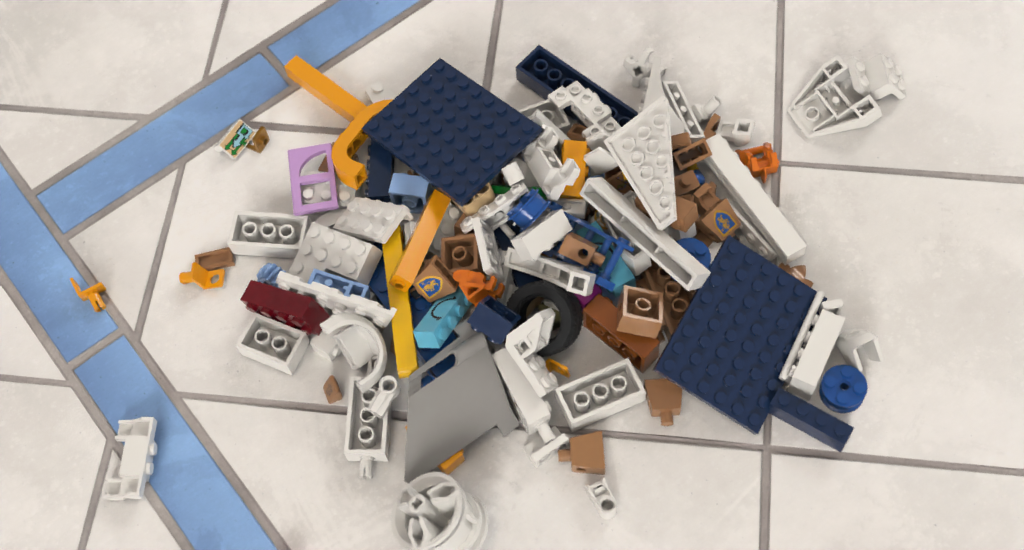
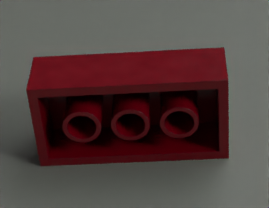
M254 280L249 282L240 299L246 305L245 308L247 310L299 329L307 335H320L323 329L319 324L326 321L330 316L312 297Z

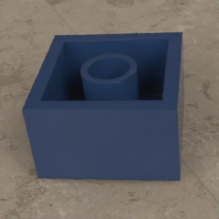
M488 295L478 303L467 322L471 324L470 327L476 332H482L487 335L489 341L501 345L522 317Z

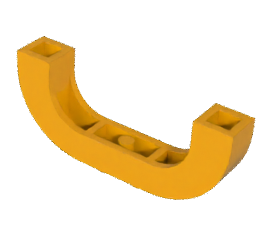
M393 99L379 101L364 108L335 141L331 157L335 172L340 181L345 185L358 190L367 179L365 165L351 158L369 137L363 132L362 127Z

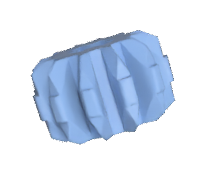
M267 263L256 275L257 281L280 288L275 282L279 272L283 270L274 263Z

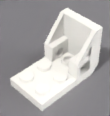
M552 308L536 313L509 333L505 344L506 349L540 398L559 387L555 375L548 371L545 367L544 359L537 355V352L549 344L556 315Z

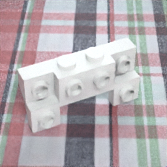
M578 81L573 82L566 88L561 86L548 95V100H551L559 111L571 105V110L588 127L582 132L583 137L588 138L600 130L612 135L621 128L612 118L610 107L604 105L595 92L593 93L589 88L585 89Z
M546 126L543 133L525 147L522 157L546 197L558 201L565 186H573L581 170L574 159L567 158L562 165L553 151L554 147L558 144L559 136L553 127Z
M154 417L118 420L120 425L115 440L125 442L119 470L121 477L106 479L108 483L103 498L105 500L143 499L145 484L149 482L150 475L153 474L154 470L153 457L157 454V444L154 441L157 420Z

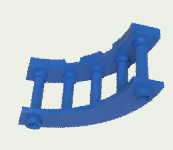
M554 201L548 206L550 208L549 212L562 209L563 207ZM563 211L566 217L570 219L569 223L573 228L570 232H573L576 224L579 223L589 229L584 237L585 239L592 241L595 233L605 237L599 253L606 255L612 242L617 244L604 271L600 272V274H598L600 266L592 263V265L586 267L558 253L564 239L559 241L553 249L543 251L542 253L551 258L555 255L557 256L556 260L584 267L583 271L597 274L595 283L612 291L616 284L610 281V275L624 248L631 252L634 251V248L629 246L630 241L620 236L616 239Z

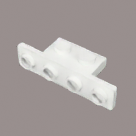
M525 183L514 184L508 192L498 195L489 205L482 206L477 213L466 217L460 224L462 232L466 234L474 229L472 219L475 217H479L492 230L507 222L509 217L507 215L508 211L513 206H516L514 201L529 191Z

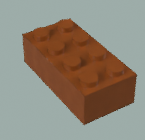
M598 294L583 309V326L624 359L629 358L631 364L641 373H644L658 358L659 338L656 337L655 339L616 331L618 308L613 305V302L608 297Z

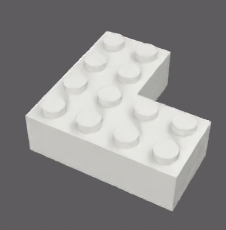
M312 222L288 273L301 277L307 283L313 270L317 269L368 285L383 251L370 243Z

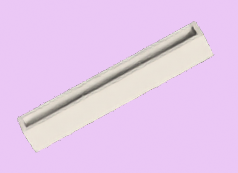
M719 133L707 139L706 142L712 155L703 160L783 264L787 265L803 256L807 248L805 239L797 234L794 225L786 220L782 210L775 206L771 196L764 192L760 182L753 178L749 168L740 161L739 155L729 147L728 141L722 138Z
M595 177L587 179L579 193L586 201L687 291L699 289L703 286L711 273L706 267L663 230L660 231L651 219L604 178Z

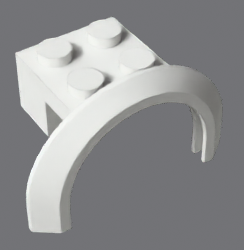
M353 313L337 314L319 324L326 335L343 325H349L332 337L352 369H358L369 361L376 359L371 372L356 382L361 393L374 386L382 377L387 364L386 345L375 325L366 318Z

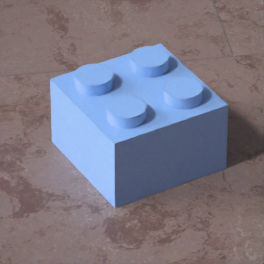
M393 173L388 193L391 203L405 205L410 209V213L421 214L427 199L433 192L432 184L420 175Z

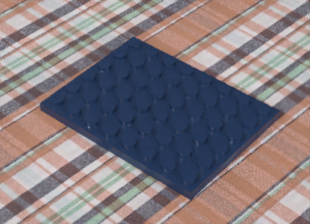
M441 58L362 127L366 135L461 207L542 132L541 126Z
M728 235L708 269L711 272L703 286L696 290L653 371L755 435L759 433L770 411L768 408L779 387L782 388L785 382L778 377L817 291ZM823 297L822 302L827 301L828 298Z

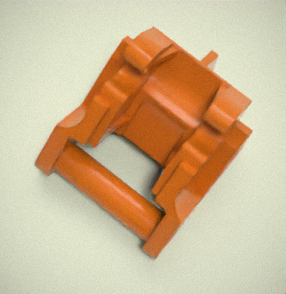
M766 142L762 146L746 150H735L742 164L749 168L753 178L761 177L763 183L766 182L768 174L776 173L778 170L779 160L777 159L776 152L772 150L771 143ZM763 153L762 158L757 159L753 157V155Z
M456 270L453 273V279L459 282V287L464 295L475 307L488 295L497 300V298L501 299L504 293L505 285L503 283H499L498 289L494 290L497 283V278L491 276L490 280H486L487 277L482 272Z

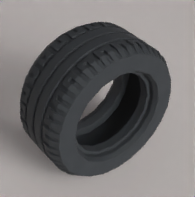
M539 280L527 283L514 291L508 299L506 307L522 317L514 328L515 330L527 321V308L535 298H547L556 305L561 317L560 329L549 340V344L537 352L538 356L549 357L564 351L575 342L582 329L583 313L579 300H577L573 292L566 291V289L547 280Z

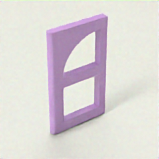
M331 143L288 150L294 216L339 209L335 170L331 157ZM327 154L328 172L300 176L303 167L309 160L318 155ZM330 181L332 201L308 205L302 204L301 186Z

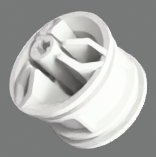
M430 472L412 480L399 494L392 510L391 528L396 540L410 550H479L488 530V513L482 501L473 494L463 491L451 476L442 472Z

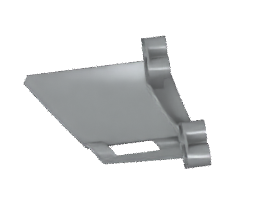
M469 317L458 323L453 329L458 335L456 340L409 375L404 482L410 483L415 478L430 472L495 425L503 436L520 425L510 408L500 376L489 351V344L482 332H476L470 327L471 324L467 322ZM454 354L456 357L454 366L421 388V375L449 355Z

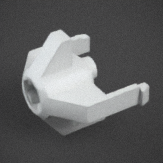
M648 47L643 50L638 61L633 60L634 55H629L624 60L623 66L630 71L632 76V86L638 88L644 77L650 78V74H647L650 63L648 59L650 54L654 52V49ZM666 68L660 69V77L665 75Z

